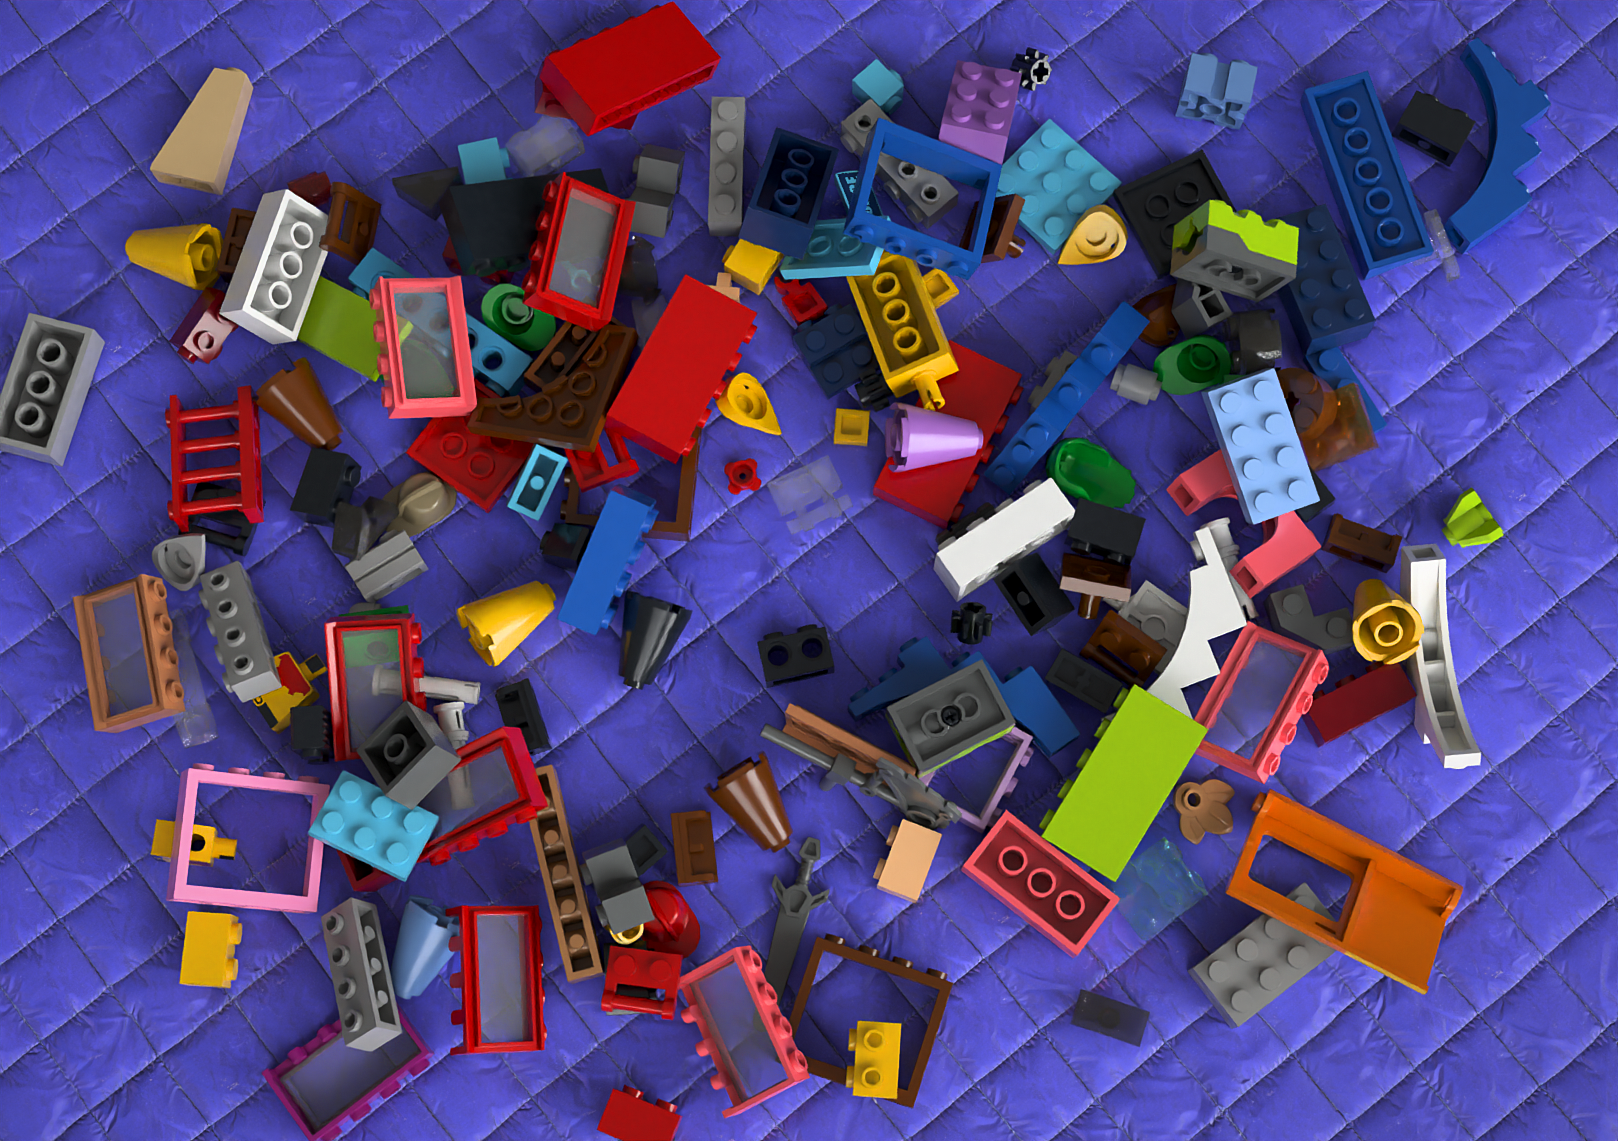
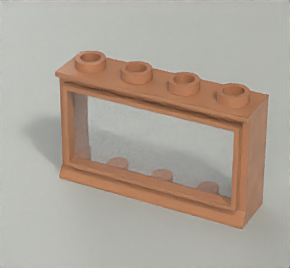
M139 574L138 577L86 595L73 597L95 731L119 733L185 711L183 701L184 689L180 684L177 666L178 655L174 649L172 638L173 626L168 615L167 591L162 578Z

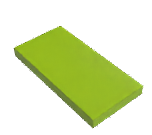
M319 275L296 340L374 382L380 376L377 370V356L381 354L380 343L375 342L373 337L374 321H377L376 310H371L368 300ZM396 315L401 346L413 329V325Z

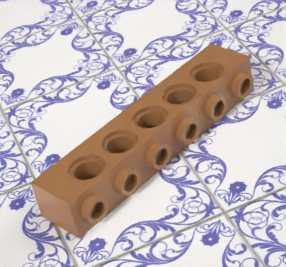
M551 764L535 768L548 807L538 811V817L529 821L567 981L574 984L604 976L605 972L557 771Z

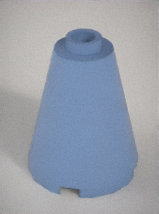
M410 895L405 903L390 968L394 994L405 999H411L412 996H420L455 953L450 952L448 948L450 938L460 935L459 916L446 917L445 909L451 907L444 905L441 908L432 905L433 899L419 895Z

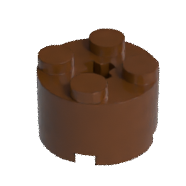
M1285 368L1276 372L1299 441H1309L1318 438L1328 425L1331 426L1335 420L1338 408L1336 393L1323 378L1304 369Z

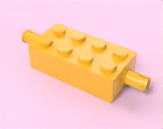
M884 249L874 275L846 276L885 381L896 398L918 390L923 408L936 411L931 398L936 402L938 409L945 404L936 381L959 371V368L917 262L902 255L891 254Z

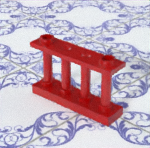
M251 385L237 387L238 400H234L233 404L185 410L177 395H170V408L165 409V420L171 433L172 500H168L167 510L169 519L175 521L181 532H189L188 515L234 509L244 512L250 524L264 522L259 406L252 400V396H256ZM234 417L236 421L239 420V430H235L234 434L186 440V423ZM236 448L237 451H240V461H236L235 465L187 471L186 454ZM234 478L241 481V491L237 492L235 496L188 501L187 484Z

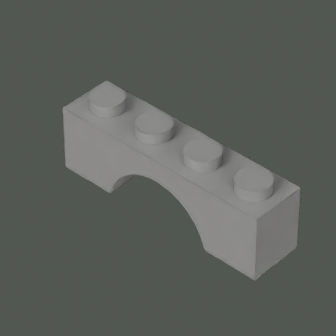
M712 96L708 203L710 236L738 237L743 223V171L746 135L745 97Z

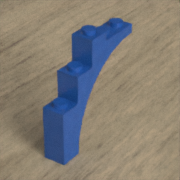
M1479 37L1467 44L1460 56V60L1474 78L1484 101L1489 124V150L1484 173L1474 194L1468 202L1449 217L1441 229L1461 255L1523 212L1533 199L1527 186L1522 181L1517 180L1515 176L1531 166L1541 154L1542 150L1539 148L1538 141L1532 134L1526 133L1525 129L1541 119L1551 106L1546 92L1541 87L1536 86L1531 79L1519 86L1515 75L1509 69H1505L1496 59L1493 49L1489 45L1484 44Z
M1123 300L983 474L1010 495L1061 435L1150 321Z
M927 636L919 641L914 637L904 643L899 648L901 653L897 656V663L901 670L897 671L896 668L890 669L878 679L880 681L879 685L870 691L867 687L862 688L850 697L852 703L848 705V713L857 722L879 709L886 708L982 659L1016 722L1015 726L1033 736L1032 740L1048 758L1077 740L1081 734L1032 665L1025 670L1021 666L1017 667L1004 677L1006 683L1002 684L980 651H977L973 655H970L969 652L960 655L951 663L954 668L950 670Z

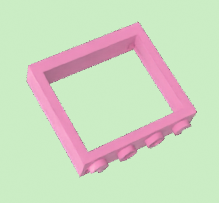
M195 763L193 768L182 771L166 901L302 914L317 912L324 843L311 836L308 838L302 896L186 885L198 782L312 795L310 828L329 796L330 785L319 784V778L312 776H298V781L285 780V774L278 772H263V777L251 776L250 770L244 768H228V773L214 771V765Z

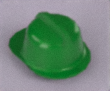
M507 283L498 284L491 288L483 297L481 305L482 317L487 326L498 335L527 351H538L545 348L556 333L555 316L522 304L525 291L519 286Z
M1201 334L1168 347L1159 353L1154 361L1153 372L1158 373L1156 380L1163 382L1161 389L1170 394L1182 396L1220 383L1223 375L1230 373L1232 362L1224 341L1220 342L1213 336Z

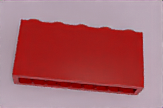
M674 1L663 6L656 5L648 10L647 13L638 17L631 16L622 24L613 28L606 27L597 35L588 39L581 38L572 46L561 51L559 49L552 51L544 59L545 64L539 78L587 136H591L712 79L721 57Z
M685 274L609 409L604 426L674 464L677 463L681 454L688 457L697 440L691 435L696 426L702 429L712 413V410L707 408L712 398L717 401L719 400L727 385V382L722 380L727 370L734 372L743 355L737 352L742 342L749 345L758 328L752 324L757 312Z
M951 340L948 343L959 371L936 381L945 400L944 406L938 409L933 398L931 400L936 412L975 421L977 427L983 431L982 448L977 449L974 456L903 472H892L888 465H894L893 457H888L873 489L874 496L943 529H947L951 521L957 523L965 507L960 502L965 492L972 494L980 478V475L975 472L980 462L987 464L995 448L990 443L995 433L999 435L1003 433L1010 418L1005 413L1010 404L1017 405L1024 390V387L1020 386L1021 373ZM919 397L915 406L923 408V403Z

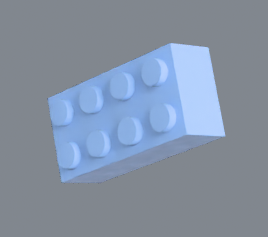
M1265 368L1201 392L1246 522L1254 525L1320 501L1274 368Z

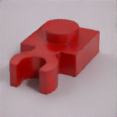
M778 276L774 278L776 290L780 294L785 295L781 298L782 305L797 326L808 320L814 321L820 318L828 309L827 304L810 282L801 286L800 279H792L790 283H783Z

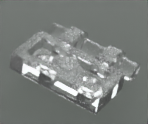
M828 455L767 483V488L780 515L784 516L792 511L796 514L797 518L786 522L791 535L801 530L807 532L815 528L814 524L829 517L835 519L842 515V511L853 507L848 494L838 499H835L832 494L842 489L843 484ZM822 498L823 506L807 512L804 507L805 505Z

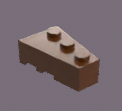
M587 296L581 301L596 307V303ZM614 316L611 317V321L608 323L610 325L627 327ZM566 321L524 374L523 383L536 393H540L543 386L553 382L563 374L568 377L584 362L582 357L591 348L601 329L595 333ZM638 336L635 347L639 343L640 336Z

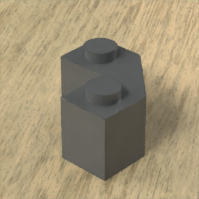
M646 144L642 153L635 155L632 173L637 174L636 187L630 198L625 197L624 199L636 202L630 231L661 238L665 237L671 226L674 214L672 208L675 195L679 194L685 151Z
M1178 278L1171 312L1187 340L1212 329L1233 315L1220 290Z
M1303 584L1271 593L1263 602L1274 633L1316 650L1320 649L1324 655L1342 651L1354 645L1352 640V619L1348 607L1314 617Z
M622 838L582 852L585 863L579 865L586 886L593 884L600 905L595 906L602 927L609 925L613 935L655 919L644 887L635 871L627 845Z

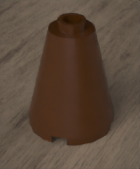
M303 357L293 362L296 367L293 371H285L283 368L266 381L255 392L257 395L252 396V400L310 448L314 447L332 451L343 442L340 436L344 431L310 361Z
M764 751L758 752L760 760L754 762L750 756L719 775L716 787L713 788L708 783L704 789L763 851L770 848L775 853L791 842L788 837L793 833L768 757Z

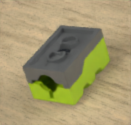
M1209 200L1174 226L1170 275L1259 302L1296 278L1299 228L1288 225L1279 219H1270L1263 222L1261 216L1252 210H1239L1235 213L1231 206L1227 205L1224 201Z
M982 659L888 706L885 715L910 765L917 769L916 777L918 779L939 769L944 764L958 759L974 749L1011 732L1016 723Z

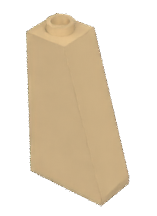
M214 67L151 164L150 170L158 182L222 195L254 88L247 74L242 70L233 67H227L226 70Z

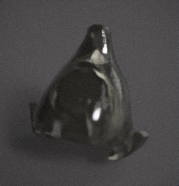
M634 235L632 240L634 244L626 247L617 294L642 297L644 304L647 306L656 300L662 288H657V269L651 252L655 246L644 238ZM601 269L590 277L591 284L600 288L603 275Z

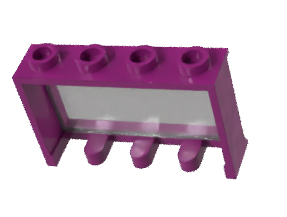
M397 1002L402 1033L372 1052L345 1046L341 1021L339 1019L332 1025L327 1024L316 1032L318 1036L303 1047L298 1046L287 1054L289 1058L276 1068H267L262 1072L264 1078L309 1141L334 1140L343 1132L340 1126L351 1118L354 1122L358 1121L372 1110L369 1105L380 1096L386 1099L401 1088L400 1080L408 1074L415 1077L430 1066L431 1063L428 1059L435 1053L427 1045Z

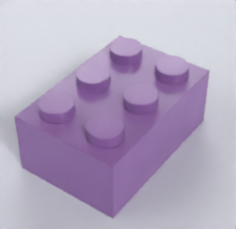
M957 60L938 141L1002 165L1022 73Z

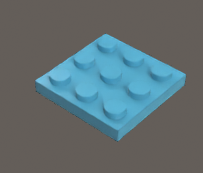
M1049 118L1002 165L996 197L1016 193L1025 199L1017 223L1054 255L1065 244L1075 223L1086 210L1096 205H1104L1113 196V191L1122 186V182Z

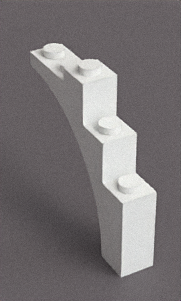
M1437 544L1403 546L1401 549L1400 596L1418 611L1424 626V634L1422 633L1418 649L1407 658L1406 673L1417 694L1415 698L1414 726L1423 743H1430L1444 768L1463 769L1467 766L1480 765L1481 752L1473 738L1464 713L1452 660L1446 605V558Z

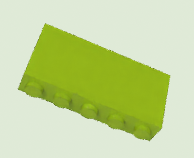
M1135 684L1130 690L1123 687L1113 703V706L1118 710L1112 720L1104 718L1094 734L1095 737L1099 738V741L1093 751L1088 748L1085 749L1076 764V767L1081 769L1074 781L1069 778L1066 780L1057 797L1062 799L1056 811L1049 808L1038 826L1044 830L1040 835L1042 838L1113 882H1116L1209 730Z

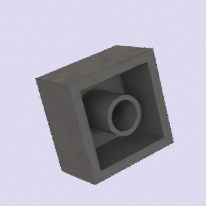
M406 700L356 750L385 796L411 810L461 761V758L432 715Z

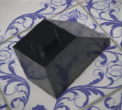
M555 523L551 532L548 530L545 532L540 543V550H543L541 554L544 561L576 574L592 536L590 529Z

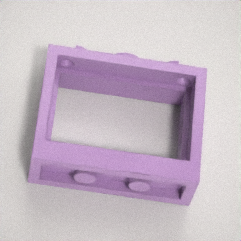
M1013 727L1011 732L1000 737L1016 746L980 816L978 817L957 806V809L962 813L958 821L980 833H983L986 826L993 828L1003 811L997 807L1002 795L1010 797L1019 780L1013 777L1018 765L1026 767L1035 750L1029 746L1033 736L1016 727ZM936 770L919 778V780L928 787Z

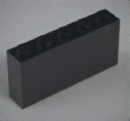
M601 168L566 172V176L609 193ZM561 173L448 187L439 201V206L463 276L477 274L479 277L493 274L495 271L508 270V272H517L531 266L532 260H529V252L532 244L537 240L539 232L535 228L536 221L541 211L544 210L546 202L542 199L543 191L546 184L550 180H555ZM569 197L554 264L564 261L575 264L592 257H598L601 260L606 259L609 248L607 240L613 229L615 218L609 213Z

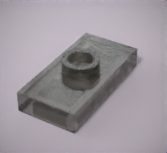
M1080 989L1070 1024L1140 1047L1150 1012Z

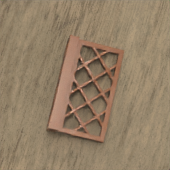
M789 703L785 711L786 725L782 730L783 732L833 758L840 753L856 761L855 769L864 774L874 773L879 770L876 763L878 758L882 757L894 763L906 773L916 777L917 769L905 760L797 704L795 706Z

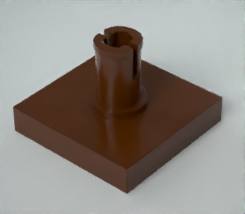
M1016 193L995 197L981 264L1004 260L1006 253L1015 259L1024 250L1021 247H1025L1026 241L1013 234L1025 203V199ZM979 201L974 203L959 247L965 250L969 248Z
M1064 552L1061 562L1059 589L1081 593L1078 616L1085 619H1097L1102 597L1129 602L1132 590L1131 565L1123 564V566H1116L1101 559Z

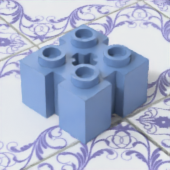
M1192 53L1182 81L1175 116L1199 122L1202 119L1214 121V125L1240 130L1244 116L1251 103L1258 67L1238 59L1230 61V64L1220 63L1213 54Z

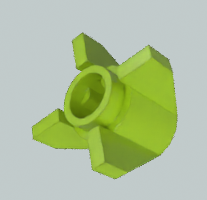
M1472 487L1460 494L1447 517L1443 519L1446 526L1441 529L1452 546L1459 543L1462 549L1466 546L1492 543L1504 535L1502 533L1503 530Z

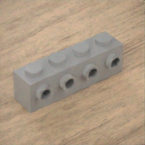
M872 99L868 100L841 122L840 140L849 152L853 153L855 151L861 158L867 135L877 119L881 118L894 123ZM880 152L875 175L885 183V190L894 200L899 198L906 206L907 214L915 223L921 222L928 229L957 205L959 192L944 176Z
M239 560L200 575L203 589L198 591L204 608L206 610L209 609L211 615L206 618V622L212 636H217L218 644L214 645V650L220 664L225 665L226 672L222 673V679L228 692H235L242 703L281 688L282 684L251 579Z
M351 897L321 916L345 1046L372 1052L401 1034L402 1029L376 904Z

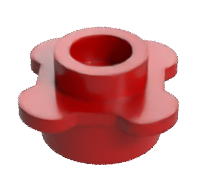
M748 458L726 464L724 472L729 476L730 484L728 485V490L731 494L738 495L743 490L757 491L760 488L761 480L757 478V462L754 459ZM741 474H745L746 478L740 479L739 476Z

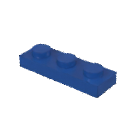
M1338 347L1304 356L1302 361L1309 372L1323 378L1336 393L1338 402L1337 415L1355 444L1383 430L1388 425Z

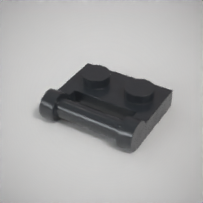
M208 482L197 483L191 501L235 496L239 491ZM263 499V509H264V506H265V503H266V501H265L264 499ZM238 509L188 515L189 532H181L179 529L178 535L190 533L205 534V542L232 549L234 554L245 557L249 551L258 523L250 524L244 512H239ZM200 518L241 529V532L235 537L197 525Z

